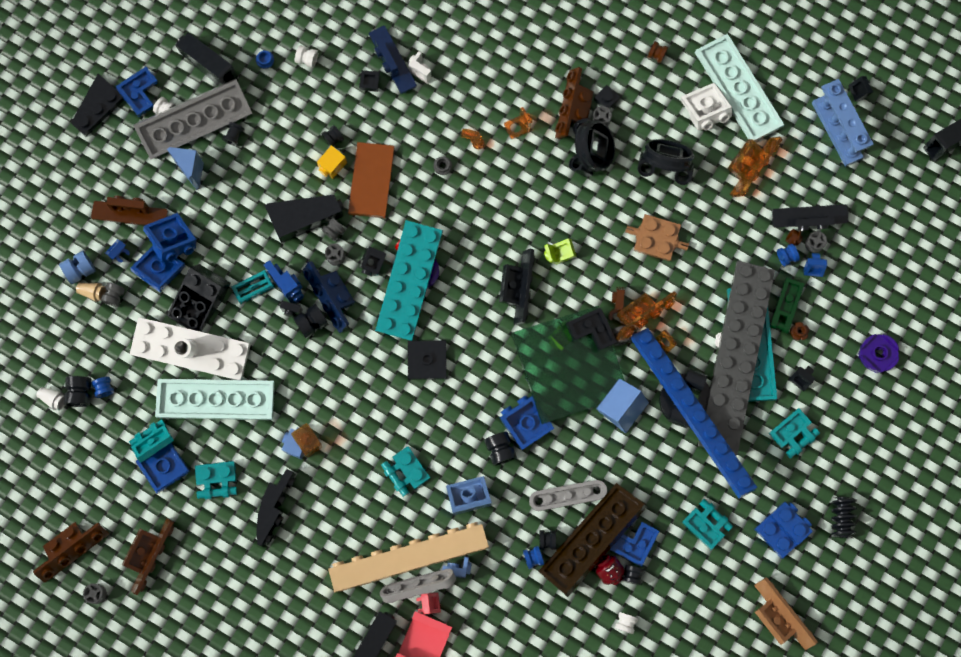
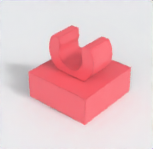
M438 592L421 594V597L416 599V601H422V609H418V612H423V614L441 612Z

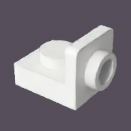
M418 51L408 61L409 71L417 78L428 83L431 79V70L426 64L421 63L422 53Z

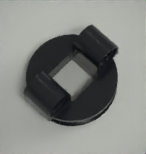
M588 118L578 120L573 127L577 155L570 159L569 168L584 177L593 176V172L606 170L611 165L615 156L614 138L608 126L602 121H591ZM598 140L597 153L592 152L593 141Z
M664 139L651 140L645 144V150L640 154L638 172L640 175L648 177L654 173L655 167L675 172V181L680 185H686L692 179L694 171L692 160L695 156L690 148L678 142ZM649 163L651 167L645 168L642 164ZM679 172H687L688 175L681 176Z
M689 368L686 374L680 375L692 393L699 396L697 400L705 410L710 389L706 383L708 375ZM662 388L659 403L661 411L668 419V422L683 428L690 427L676 405H673L674 402L668 393Z

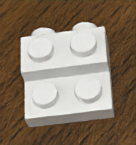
M715 83L681 97V102L689 112L690 120L698 131L702 129L709 130L714 124L718 122L726 123L732 117V107Z

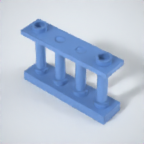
M837 79L821 87L825 96L813 100L812 105L846 167L862 160L861 150L874 144L840 80Z

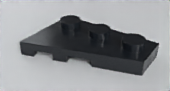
M98 73L71 124L87 137L125 99Z

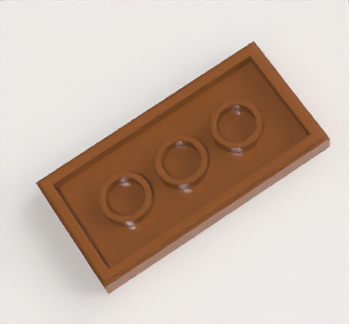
M357 142L348 209L349 215L386 218L394 146Z

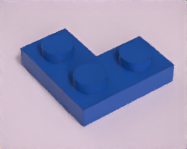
M144 67L118 84L116 89L136 115L140 117L154 107L144 92L156 85L158 81L150 70Z
M641 522L633 539L623 534L610 551L642 567L660 531Z

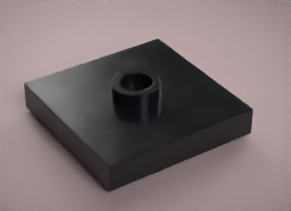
M446 340L408 341V380L447 379Z

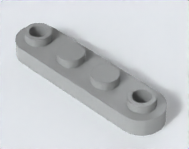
M594 480L540 490L531 494L529 504L535 511H545L598 501L605 497L607 487L602 481ZM593 488H599L600 493L595 494L593 492ZM537 498L542 499L543 503L541 505L535 503Z
M451 569L436 571L388 584L381 589L380 596L385 603H394L398 600L413 598L417 595L429 594L436 590L452 587L456 581V576Z

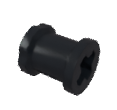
M230 122L229 130L226 136L222 137V140L229 145L238 146L237 141L245 129L237 123Z

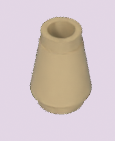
M78 283L76 286L77 294L96 302L100 301L102 295L107 292L105 286L101 283Z

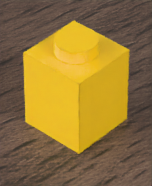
M330 146L317 161L318 171L323 176H329L333 179L347 164L346 157L333 146Z

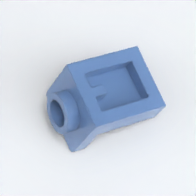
M465 557L463 568H459V564L448 563L447 566L443 565L442 570L451 569L456 577L466 579V574L471 573L472 562H468L469 557Z

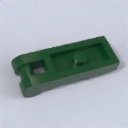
M786 277L770 321V328H777L782 330L783 333L788 334L804 283ZM780 316L786 318L785 323L778 321Z

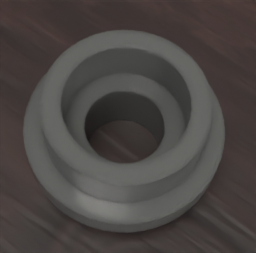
M439 157L434 161L433 167L437 174L446 175L451 171L452 163L447 157ZM445 164L446 168L441 169L439 166Z

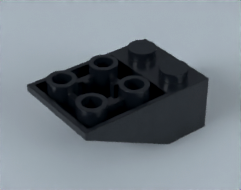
M201 264L189 267L167 316L187 329L202 332L224 299L231 283Z

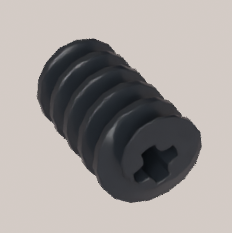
M834 497L837 500L832 501L831 504L837 508L832 509L831 512L837 516L832 517L831 521L837 524L831 525V529L837 532L831 533V537L854 539L851 535L856 534L857 531L851 529V527L856 526L857 523L851 521V519L856 518L857 515L851 513V511L856 510L857 507L851 505V503L857 502V499Z

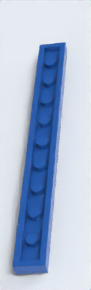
M649 328L631 336L632 342L737 497L740 499L755 491L757 488L756 484Z

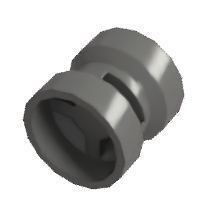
M108 282L105 287L107 292L102 295L100 301L114 307H119L121 303L119 296L124 295L126 289Z

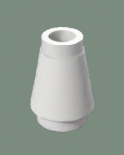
M44 387L37 391V398L53 410H62L65 407L63 392Z

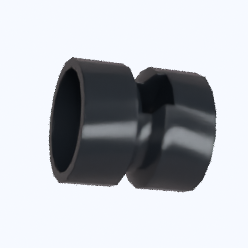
M316 304L306 309L305 314L301 312L293 318L306 339L315 334L316 329L321 330L329 325Z
M67 376L65 379V389L68 392L64 394V405L72 407L90 406L91 395L88 394V391L91 390L92 379L84 376Z
M508 431L484 439L487 450L492 451L490 458L493 466H498L517 458L513 447H509L511 439Z

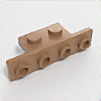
M767 577L755 584L756 589L766 600L755 613L780 645L785 643L792 635L805 650L818 643L812 632L808 630L800 617L793 611Z

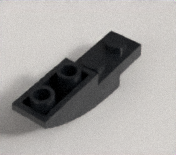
M287 468L277 486L271 482L269 483L260 504L256 535L257 544L261 547L270 544L274 537L272 534L275 527L278 528L284 518L282 517L283 512L278 510L277 507L283 505L287 497L285 495L288 488L291 489L296 481V478H294L296 474Z

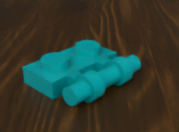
M798 408L769 432V435L781 448L788 444L790 449L786 452V455L792 458L795 455H799L807 444H812L820 432L816 428L812 431L806 428L812 422ZM801 433L803 438L797 443L793 438Z
M162 419L157 423L153 422L149 425L148 429L142 433L138 432L129 441L140 463L174 441Z
M409 446L392 457L396 462L395 465L391 466L388 461L381 464L385 470L384 474L391 479L395 485V490L399 491L403 497L409 494L406 488L407 485L411 484L415 490L431 479ZM398 470H401L406 477L402 481L395 473Z
M234 461L195 466L196 485H204V490L197 491V499L205 498V500H209L212 497L218 496L227 498L230 495L237 494V487H229V482L237 481ZM222 483V488L212 489L211 484Z
M704 498L699 503L704 508V511L701 513L697 508H694L681 523L705 546L712 550L725 536L720 531L721 527L723 526L729 531L733 525L725 515L722 516L715 509L716 506L712 502L709 503ZM709 514L717 521L715 525L706 518Z

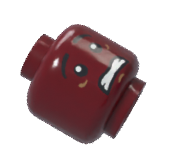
M607 554L598 562L595 572L604 584L617 585L622 581L625 569L616 556H609Z

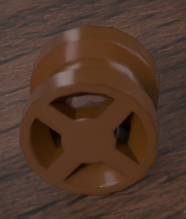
M655 41L647 58L655 59L661 64L669 47L661 46L659 42Z

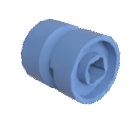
M84 251L75 254L72 260L68 258L59 263L62 272L71 284L80 281L83 275L87 277L96 272L91 260Z

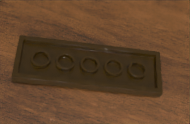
M616 483L538 572L569 597L647 508L646 505Z

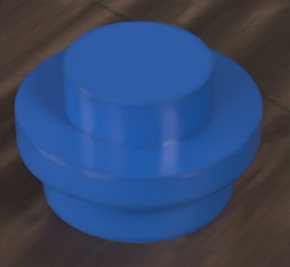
M261 51L256 56V63L260 68L268 69L274 64V56L269 51Z

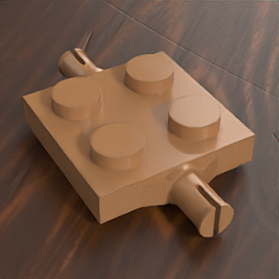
M644 214L639 228L627 225L625 233L636 236L635 252L669 262L676 248L687 251L689 243L678 240L680 224Z

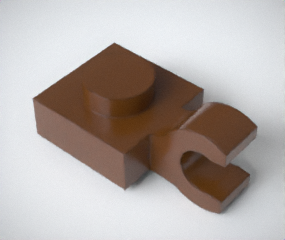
M616 287V292L612 291L611 303H615V307L609 312L610 320L613 319L612 316L615 313L620 315V321L623 320L624 287Z

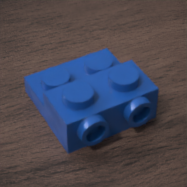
M178 213L143 226V231L152 242L153 250L161 262L166 260L172 262L179 255H190L196 249V238Z
M270 260L263 264L270 277L290 303H297L303 299L304 295L301 291L303 287L294 274L290 275L288 271L283 273L277 263L273 265Z
M527 395L517 401L519 405L513 409L509 406L501 411L502 416L499 417L521 450L554 429L533 396L528 398Z
M786 502L781 503L754 529L781 559L813 532L810 528L812 524L805 517L802 519L797 514L798 509L791 502L788 504Z

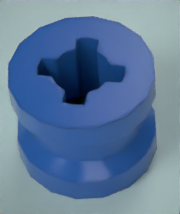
M793 244L787 245V248L777 249V256L784 267L788 266L792 261L797 262L800 260L799 253Z
M101 377L91 382L92 387L95 388V398L107 397L114 393V389L110 386V377Z
M535 546L532 550H523L529 570L533 569L535 565H544L538 546Z

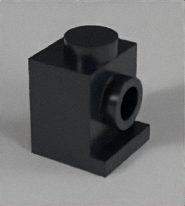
M367 246L358 267L362 269L361 273L371 277L373 274L378 275L386 253ZM369 259L374 261L372 266H369L367 263Z

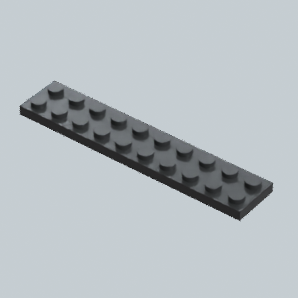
M742 261L736 262L705 408L706 413L735 455L738 454L775 273L774 269ZM699 441L698 447L704 448L701 442Z

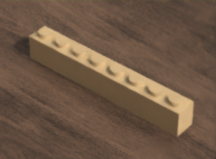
M477 522L466 525L467 529L459 531V528L447 530L448 534L443 536L436 533L428 536L429 540L422 542L420 539L409 541V545L405 547L399 544L390 547V551L384 553L382 550L371 552V556L363 558V555L351 558L352 562L344 564V561L333 563V567L328 570L334 592L338 593L489 549L483 525H478Z

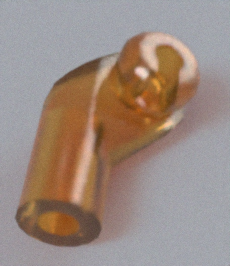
M465 128L462 129L461 137L470 139L475 149H482L484 147V140L479 132Z

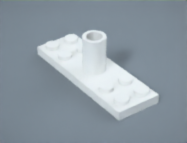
M138 317L129 355L235 380H242L251 343ZM187 344L188 351L185 353V346Z

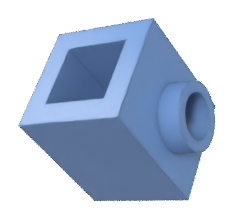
M297 427L296 430L290 429L289 432H286L282 443H284L282 451L302 459L311 440V437L307 435L308 431Z

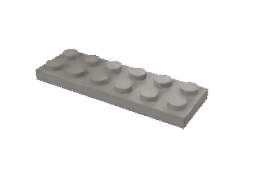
M234 79L140 121L133 126L151 160L168 152L167 149L169 147H180L224 127L230 122L252 114V111L237 80Z

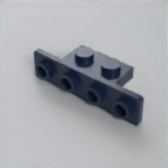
M381 26L369 32V36L375 46V53L378 58L381 57L383 60V68L386 73H390L400 94L416 88L417 84L386 27Z
M310 261L303 269L304 277L308 280L314 294L322 303V307L332 320L333 326L339 333H342L348 327L349 322L341 310L352 306L355 301L337 271L321 276L313 262Z

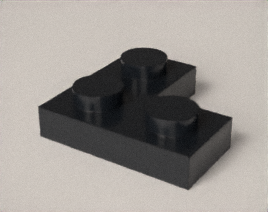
M601 307L566 323L573 341L591 334L598 351L617 343Z

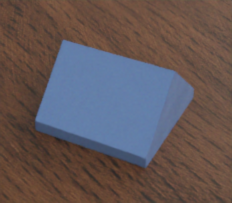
M169 147L167 150L197 190L200 187L204 165L196 150Z
M618 379L596 410L624 433H627L649 402L642 391L622 379Z
M484 476L446 486L453 515L491 506V499Z

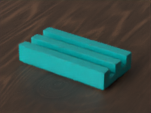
M263 270L231 287L241 305L274 288V285L266 270ZM264 276H265V278H266V279H264V280H262V281H260V282H258V283H256V284H253V285L249 286L248 288H246V289H244V290H242V291H240V292L237 291L238 289H240V288H242V287H244V286H246V285H248V284H250V283H252V282H254V281H256V280H258V279H260V278H262V277H264ZM268 283L267 285H265V286H263V287H261V288H259V289H257V290H255V291H253V292H251V293H249V294H247V295H245V296H243V297H240V296H242V295H244V294H246V293H248V292H250V291H252V290H254V289H256V288H258V287H260V286H262V285Z

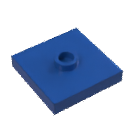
M152 246L130 269L158 292H161L185 268V263L178 258L172 262L167 260L161 262Z
M172 442L143 462L135 461L156 494H159L191 472Z

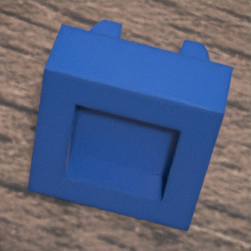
M117 239L105 254L111 259L115 258L118 262L122 263L123 260L119 257L120 253L125 252V254L129 255L130 252L124 249L126 245Z
M812 253V258H808L806 261L804 275L823 277L827 268V260L820 259L819 253Z

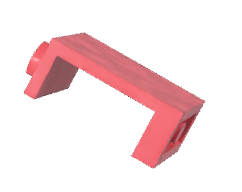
M415 611L396 657H441L453 627Z

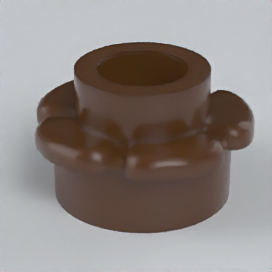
M792 229L785 241L798 246L803 238L801 230Z
M802 322L795 323L790 329L791 336L797 341L807 339L809 333L808 326Z

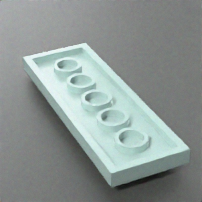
M728 34L695 51L696 56L712 82L716 84L731 105L733 116L751 144L783 128L784 123Z
M158 379L155 417L169 419L273 420L275 382L263 380Z

